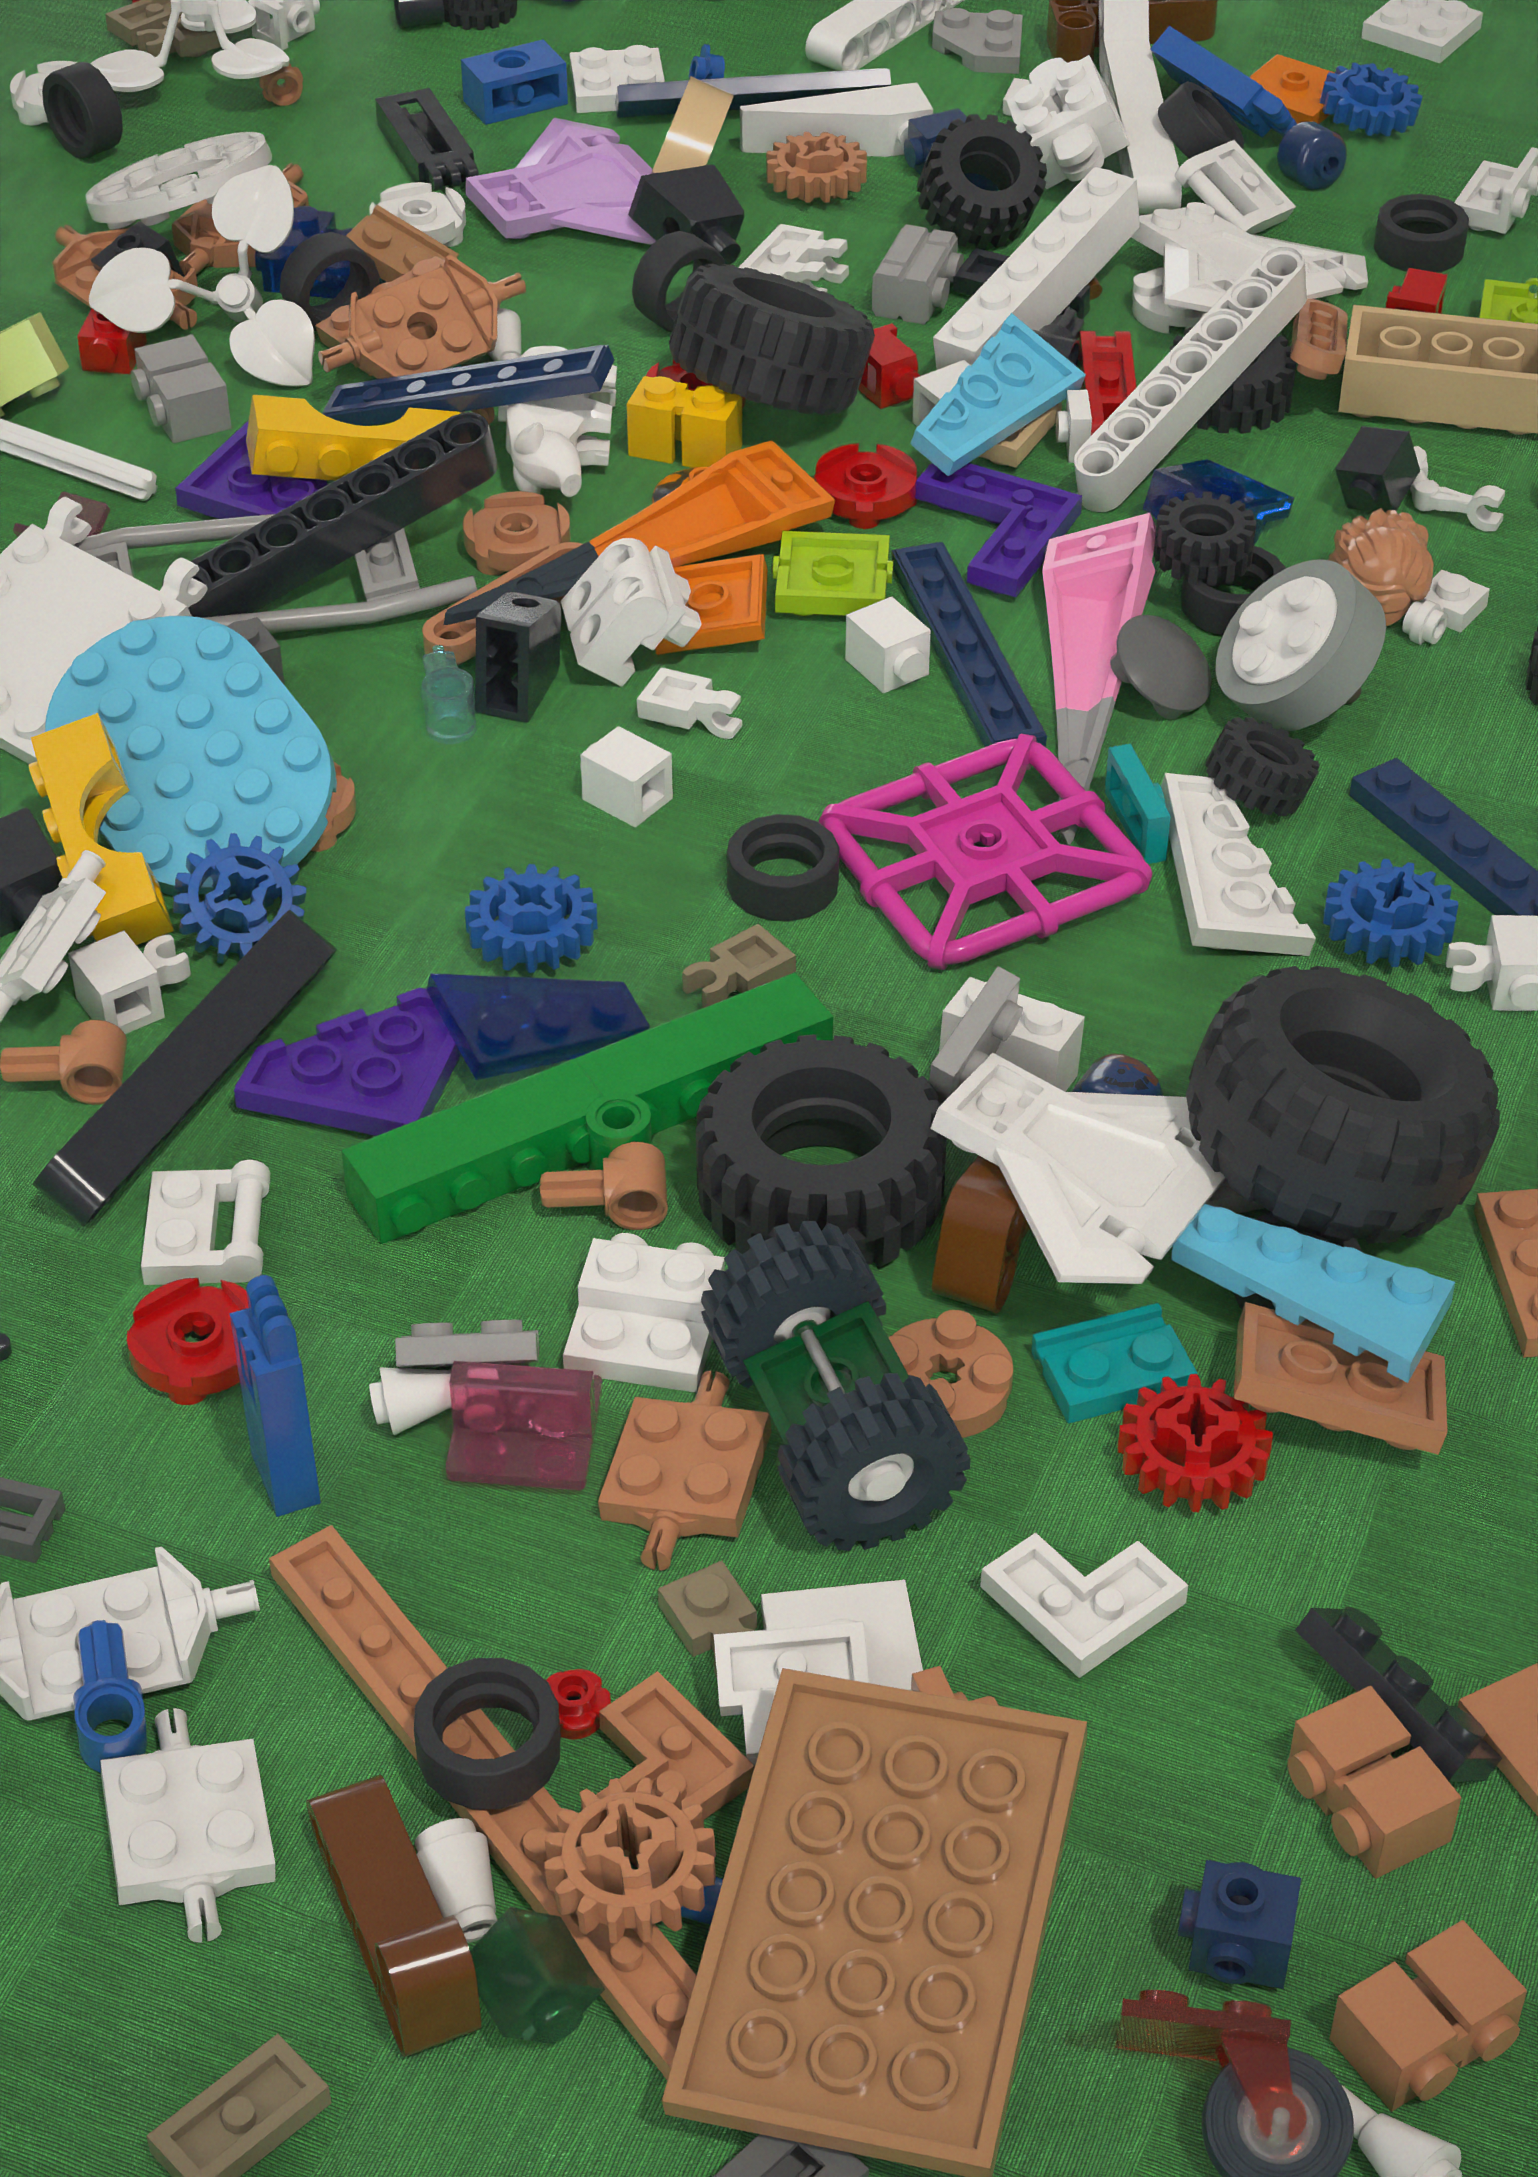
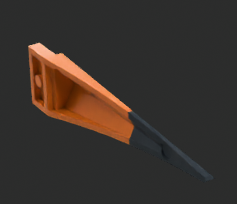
M772 440L730 452L660 500L592 540L518 578L447 609L443 625H451L476 618L482 610L506 592H517L547 599L564 596L606 547L622 538L640 540L647 546L649 552L655 545L669 552L674 568L782 540V531H789L831 517L835 499Z

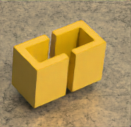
M644 376L627 402L628 456L673 464L676 459L675 440H679L682 443V466L690 468L710 467L730 452L742 448V396L720 390L719 387L712 385L697 386L695 391L688 390V384L675 382L667 377Z

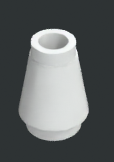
M465 1818L445 1820L425 1829L415 1839L416 1855L443 1918L451 1915L457 1918L467 1943L486 1938L494 1933L499 1926L495 1914L496 1905L487 1837L477 1832L474 1823Z

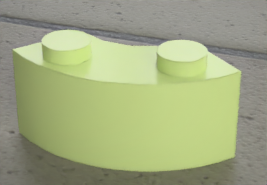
M41 312L0 331V417L5 415L1 406L21 394L30 391L32 397L35 398L58 387L60 383L56 376L69 368Z

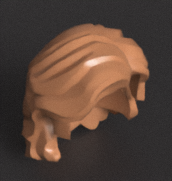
M1380 508L1373 511L1368 520L1363 516H1358L1352 520V523L1347 522L1343 524L1342 530H1336L1334 536L1335 549L1329 555L1328 560L1334 561L1346 568L1377 598L1385 613L1386 626L1397 622L1408 611L1412 602L1423 600L1431 588L1434 562L1427 550L1428 530L1425 526L1417 524L1409 513L1401 512L1398 514L1396 510H1388L1385 513Z

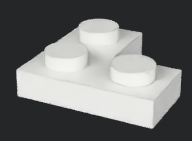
M1034 1533L982 1568L980 1586L1078 1678L1186 1604L1188 1584L1139 1541H1136L1084 1577L1037 1533Z

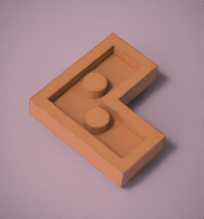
M658 1671L599 1711L600 1729L637 1765L618 1779L623 1785L624 1792H635L637 1785L643 1777L651 1779L652 1795L661 1797L665 1791L675 1786L681 1791L682 1809L699 1804L703 1809V1819H706L749 1788L755 1765ZM609 1786L597 1793L596 1796L599 1799L609 1796ZM627 1849L623 1850L624 1855L629 1857V1860L632 1862L630 1851Z

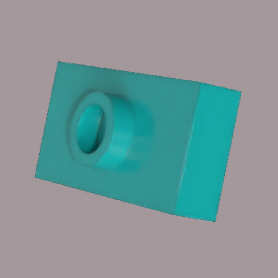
M1131 743L1109 747L1105 794L1132 844L1142 854L1145 862L1152 864L1166 861L1171 815L1165 806L1163 790L1159 783H1152Z

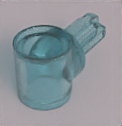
M443 645L432 646V652L423 655L422 658L425 677L421 684L420 693L424 707L426 733L431 739L439 743H460L471 738L477 729L473 678L468 672L458 668L454 652L444 651Z

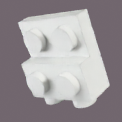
M630 1233L617 1234L612 1237L611 1241L593 1238L578 1284L579 1306L563 1353L564 1373L697 1393L712 1342V1337L701 1314V1311L705 1310L701 1303L703 1291L712 1290L708 1278L714 1269L725 1271V1257L714 1256L707 1247L692 1242L681 1244L676 1250L651 1247L642 1238Z

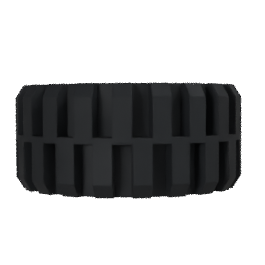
M706 264L705 266L698 267L687 279L670 336L669 347L674 361L680 363L682 369L688 373H694L699 380L716 385L720 390L727 393H734L745 397L746 400L772 405L773 408L786 411L790 409L803 414L811 415L812 413H818L820 415H831L832 413L839 414L854 402L875 334L871 320H868L862 311L855 310L851 304L840 301L825 291H818L811 288L810 285L799 281L794 282L780 275L759 272L757 269L738 268L727 264L722 266Z
M816 1035L798 1036L797 1042L783 1044L780 1039L764 1044L760 1049V1053L755 1056L751 1052L744 1054L730 1065V1072L724 1070L708 1087V1094L701 1100L697 1112L696 1172L699 1204L703 1215L712 1222V1229L727 1245L730 1246L736 1242V1250L741 1254L751 1249L747 1240L761 1233L765 1241L775 1237L774 1227L789 1223L792 1231L798 1232L802 1221H816L821 1231L829 1223L838 1226L843 1235L848 1233L855 1240L868 1265L875 1263L880 1268L894 1261L900 1255V1247L908 1251L925 1236L926 1229L935 1223L941 1210V1198L944 1196L947 1138L930 1129L936 1112L941 1106L938 1102L937 1092L924 1076L918 1077V1070L901 1056L893 1060L889 1057V1052L884 1047L871 1042L866 1047L856 1045L852 1037L834 1035V1040L829 1041L817 1040ZM831 1146L852 1151L861 1155V1157L840 1164L812 1165L787 1159L781 1156V1154L801 1147Z

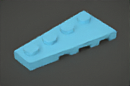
M1011 313L1003 322L1001 330L995 337L992 336L984 345L975 362L971 366L968 365L961 373L952 390L943 395L915 429L910 444L942 472L950 476L1065 400L1067 390H1080L1086 374Z
M1204 1204L1193 1221L1173 1244L1172 1261L1242 1297L1257 1293L1271 1300L1275 1307V1314L1297 1326L1305 1319H1308L1333 1332V1344L1355 1356H1359L1364 1350H1367L1387 1360V1372L1407 1383L1452 1303L1455 1286L1454 1281L1429 1274L1419 1268L1399 1265L1364 1254L1355 1248L1335 1245L1300 1234L1287 1227L1274 1226L1236 1214L1226 1208L1213 1207Z

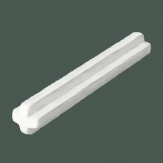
M0 418V451L140 501H148L151 495L157 492V476L153 471Z

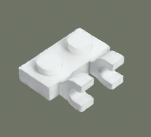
M780 224L738 268L747 267L767 274L773 273L794 282L799 281L810 285L811 288L818 291L827 292L825 288L814 286L810 280L818 281L823 277L830 282L841 284L849 275V266L836 263L832 257L839 258L848 249L847 240L832 238L827 241L824 240L823 232Z
M863 1621L714 1635L721 1716L743 1714L746 1756L754 1765L756 1764L782 1668L870 1683Z

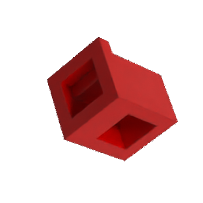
M1409 268L1402 287L1394 285L1392 292L1389 291L1386 308L1442 314L1448 274Z
M91 308L77 335L82 371L131 374L136 365L135 348L146 345V333H134L119 328L102 314Z
M892 323L873 329L875 334L874 341L858 388L880 409L912 399L914 378L920 377L916 354L897 338V327Z

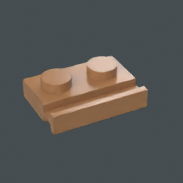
M379 205L374 207L370 216L366 215L346 235L374 260L380 278L386 282H391L409 272L416 263L438 256L445 261L446 256L450 254L457 259L459 257L457 252Z

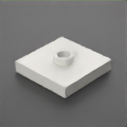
M905 1580L761 1594V1613L764 1630L863 1621L869 1681L871 1684L911 1690L912 1673L923 1671Z

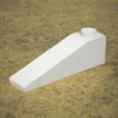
M917 82L740 106V149L746 153H767V151H773V143L775 142L786 144V136H803L804 132H809L812 136H820L822 132H828L837 137L841 135L846 136V144L851 142L860 143V150L866 151L867 156L890 157L904 155V141L908 139V120L933 114V108Z

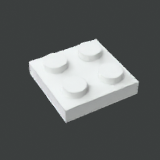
M1390 0L1363 22L1361 38L1441 63L1481 29L1483 12L1468 8L1464 2L1457 0Z
M633 45L625 50L605 51L601 48L592 47L586 48L581 52L569 53L570 72L577 113L616 111L617 86L621 84L665 82L658 48Z

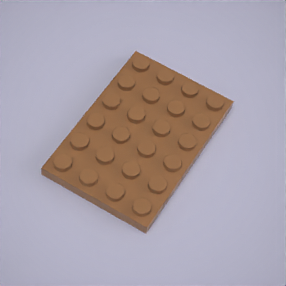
M782 1668L662 2098L665 2115L965 2177H993L1087 1742V1721Z

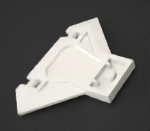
M1192 202L1188 203L1187 207L1173 210L1155 209L1152 214L1139 216L1140 228L1131 236V238L1164 256V304L1208 312L1263 252L1277 245L1296 247L1305 256L1307 299L1342 293L1343 288L1353 290L1367 288L1368 284L1365 256L1249 234L1216 215L1215 209L1204 203Z
M993 1052L938 1108L930 1128L950 1139L958 1148L966 1152L976 1153L999 1166L1058 1282L1142 1284L1154 1267L1142 1255L1161 1260L1225 1180V1176L1221 1172H1214L1199 1151L1201 1141L1196 1140L1191 1133L1186 1097L1065 1092Z

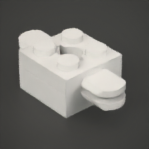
M1090 55L1079 61H1071L1069 63L1065 62L1062 58H1054L1043 62L1030 73L1029 85L1021 88L1015 96L1007 100L1013 121L1017 124V131L1019 133L1024 131L1029 133L1033 137L1030 143L1031 146H1039L1043 153L1040 162L1046 163L1047 174L1044 178L1046 190L1067 178L1070 181L1082 180L1095 166L1101 168L1104 164V158L1130 145L1114 101Z

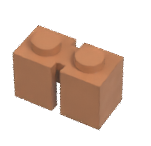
M1370 1685L1295 1721L1287 1765L1290 1777L1297 1790L1305 1798H1313L1326 1816L1333 1813L1331 1817L1332 1828L1341 1847L1349 1855H1357L1374 1878L1377 1879L1451 1842L1462 1797L1420 1746L1395 1759L1390 1755L1391 1752L1408 1745L1411 1734Z
M1461 1920L1407 1953L1405 1962L1418 1976L1414 1980H1411L1394 1961L1338 1995L1329 2039L1391 2112L1416 2096L1422 2101L1437 2096L1453 2081L1458 2072V2067H1464L1479 2056L1484 2061L1495 2059L1514 2043L1520 2033L1518 2022L1527 1990L1464 1920Z

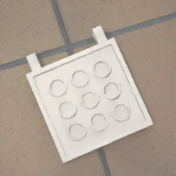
M67 497L59 499L53 505L44 530L31 524L0 554V748L28 764L37 761L31 737L45 732L46 715L52 695L59 681L78 655L84 653L89 647L105 636L123 628L132 621L165 616H191L188 608L199 602L208 590L205 584L192 578L199 571L198 565L182 557L170 565L164 577V584L161 590L158 591L73 546L85 539L92 528L87 522L75 517L83 509L81 504Z

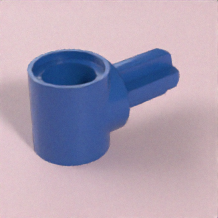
M105 1620L93 1621L92 1625L86 1626L79 1631L78 1645L83 1686L77 1689L73 1695L80 1754L84 1762L99 1773H101L100 1760L145 1754L148 1742L142 1688L137 1681L129 1679L123 1630L118 1623H106ZM109 1719H119L129 1724L125 1731L113 1736H104L94 1731L98 1724Z

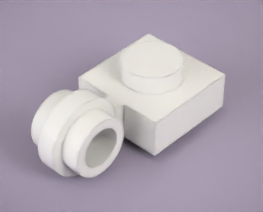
M1441 570L1432 579L1428 595L1423 600L1414 602L1408 609L1403 621L1402 630L1409 634L1410 641L1419 645L1425 641L1436 644L1442 637L1446 627L1461 633L1487 607L1490 589L1469 581L1462 575Z

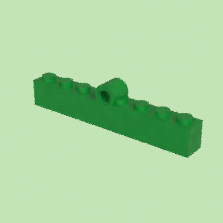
M794 972L342 1149L347 1197L381 1245L465 1210L473 1209L482 1203L522 1187L535 1184L540 1180L541 1175L546 1172H560L588 1162L590 1170H603V1158H608L609 1154L618 1146L630 1142H643L652 1145L651 1136L653 1134L697 1117L700 1102L708 1094V1087L724 1070L730 1072V1065L744 1054L751 1052L755 1056L760 1053V1049L764 1044L780 1039L783 1044L797 1042L798 1036L816 1035L817 1040L833 1041V1015Z

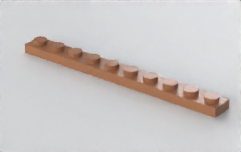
M330 1525L270 1557L271 1575L417 1761L414 1738L415 1705L427 1684L446 1670L447 1667L335 1528ZM481 1709L461 1715L448 1725L443 1732V1742L454 1753L472 1759H495L515 1752ZM544 1786L529 1799L503 1809L473 1810L449 1802L461 1818L471 1820L475 1825L476 1831L487 1837L489 1854L668 2080L697 1975L655 1924H652L653 1935L651 1942L643 1943L636 1928H625L622 1938L616 1944L609 1941L608 1925L599 1923L594 1930L585 1935L579 1931L577 1911L563 1916L560 1915L557 1911L555 1891L548 1890L544 1862L547 1861L545 1837L548 1833L559 1832L557 1813L561 1807Z

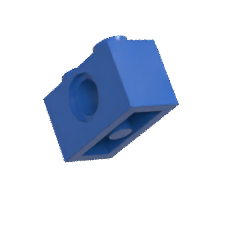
M544 39L461 59L463 101L485 125L568 104L566 62Z

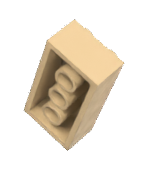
M1353 305L1338 412L1352 413L1362 418L1381 416L1404 419L1411 423L1436 422L1454 424L1464 429L1482 427L1506 430L1518 435L1527 433L1538 434V324Z

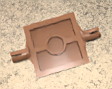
M706 1371L702 1374L695 1400L691 1403L635 1397L598 1500L601 1520L634 1524L650 1532L640 1557L642 1563L650 1569L655 1570L657 1560L659 1570L668 1569L677 1539L681 1536L685 1537L703 1533L736 1538L739 1536L772 1430L770 1417L767 1412L722 1407L730 1381L721 1372L716 1371L714 1380L712 1371Z

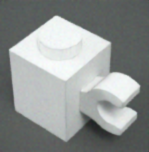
M1491 915L1486 945H1475L1468 942L1449 944L1446 967L1452 968L1450 989L1462 992L1473 991L1487 981L1492 1010L1538 1011V916Z
M125 931L68 953L78 1002L92 1020H103L113 1023L125 1034L165 1018L160 986L181 982L191 975L188 955L185 952L176 955L174 938L171 935H162L152 939L145 946L144 953L140 951Z

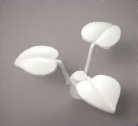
M170 0L171 14L162 48L157 57L144 51L123 50L105 55L90 63L101 71L114 91L135 92L159 84L164 80V72L160 67L165 66L167 63L179 14L182 12L181 24L186 29L192 31H216L219 43L224 50L212 56V66L223 76L234 79L256 78L273 73L290 64L286 53L270 42L248 38L234 45L228 40L225 33L245 30L257 21L256 10L246 0Z
M267 165L231 178L223 184L214 198L212 204L214 225L223 238L239 242L237 252L240 267L239 273L223 277L219 281L216 291L211 292L178 279L169 280L171 268L168 258L163 253L150 248H133L118 254L102 268L92 285L89 295L90 307L119 328L134 333L155 331L170 319L175 308V298L170 289H178L208 300L211 304H219L232 320L240 323L232 330L229 342L234 359L246 372L258 379L280 386L306 387L312 384L315 335L312 322L307 313L300 306L286 300H271L263 304L260 292L250 281L252 272L248 264V246L250 245L261 253L269 254L275 252L285 243L293 226L294 202L291 188L286 177L277 166Z

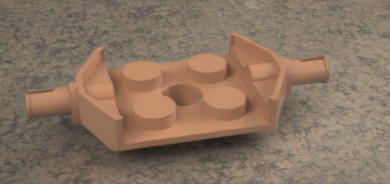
M289 163L282 170V173L291 188L294 213L298 211L305 219H308L310 217L308 195L304 190L295 185L303 179V171L299 165L294 164L293 166V163ZM206 199L193 204L171 224L174 245L187 256L179 262L185 276L190 268L196 269L197 275L203 268L209 266L214 268L239 267L237 252L239 242L229 241L219 234L212 218V204H208ZM249 245L247 249L249 267H257L259 265L257 250Z
M64 225V228L62 226L59 227L56 231L55 239L57 243L66 248L52 262L55 283L90 307V291L100 272L94 268L91 259L110 245L116 237L125 233L130 228L84 235L78 233L69 225ZM190 268L185 277L171 269L169 280L178 279L198 287L196 269ZM170 289L175 298V308L170 319L184 330H187L188 326L192 328L196 324L197 313L186 305L196 296L178 289Z
M451 254L447 255L444 266L357 300V293H351L348 338L342 344L319 351L320 363L324 365L323 369L328 373L333 369L353 362L355 368L361 366L377 379L455 367L494 351L497 342V311L500 308V304L502 301L525 294V282L523 279L521 280L522 276L518 272L494 283L491 281L487 282L486 278ZM414 322H425L433 328L435 335L429 339H418L411 335L408 326Z

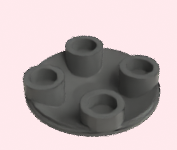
M1153 615L1133 617L1121 627L1117 636V652L1110 660L1111 669L1118 679L1131 683L1142 696L1152 702L1159 715L1170 720L1178 718L1183 712L1193 711L1205 703L1212 687L1211 671L1203 652L1184 630L1164 618Z

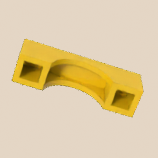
M252 395L246 437L251 473L256 475L336 481L446 419L460 414V412L408 408L404 416L395 422L379 426H360L329 418L314 409L305 399Z
M99 714L90 715L31 737L37 761L28 764L39 795L41 797L48 796L51 807L42 810L54 843L62 842L65 854L56 857L62 878H67L81 857V853L85 850L97 854L106 863V866L102 868L93 882L103 889L106 894L95 909L101 914V917L88 937L93 936L97 942L125 931L132 941L138 945L173 932V926L160 885L142 852H117L98 844V832L104 816L116 801L130 791L116 746Z

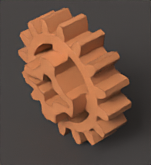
M804 132L803 136L798 135L794 137L789 135L786 136V144L775 142L773 143V151H767L766 153L767 183L773 184V191L775 192L787 190L788 199L798 198L806 203H810L814 198L819 197L825 203L830 202V198L835 199L839 197L846 199L848 198V190L859 192L861 190V183L867 182V152L860 150V143L858 142L846 144V136L844 135L837 137L828 132H822L820 136H812L809 132Z
M643 1777L637 1785L635 1792H624L623 1785L618 1778L610 1779L608 1787L609 1796L599 1799L593 1792L584 1789L580 1792L581 1812L577 1813L564 1808L558 1811L559 1832L548 1833L545 1837L547 1861L544 1862L547 1888L548 1890L555 1891L557 1911L561 1916L577 1911L579 1931L585 1935L594 1930L599 1923L608 1925L610 1943L618 1944L625 1928H636L643 1943L651 1942L653 1935L652 1924L662 1921L668 1928L676 1932L682 1928V1906L700 1912L704 1908V1886L715 1885L716 1881L714 1831L712 1828H704L703 1809L699 1804L682 1809L681 1791L679 1788L673 1786L659 1797L652 1795L650 1778ZM627 1849L630 1851L631 1860L636 1862L637 1870L631 1868L629 1857H624L623 1850Z

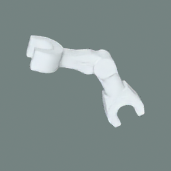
M1419 446L1414 447L1420 467V472L1410 487L1414 506L1422 511L1435 509L1438 511L1467 513L1469 521L1477 529L1485 532L1496 531L1503 521V514L1488 511L1484 505L1498 508L1505 497V490L1497 486L1487 485L1481 487L1472 496L1447 487H1439L1434 480L1427 478L1428 464L1426 451Z

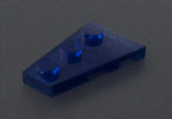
M430 973L426 990L476 1081L574 1059L650 1028L648 1021L624 982Z

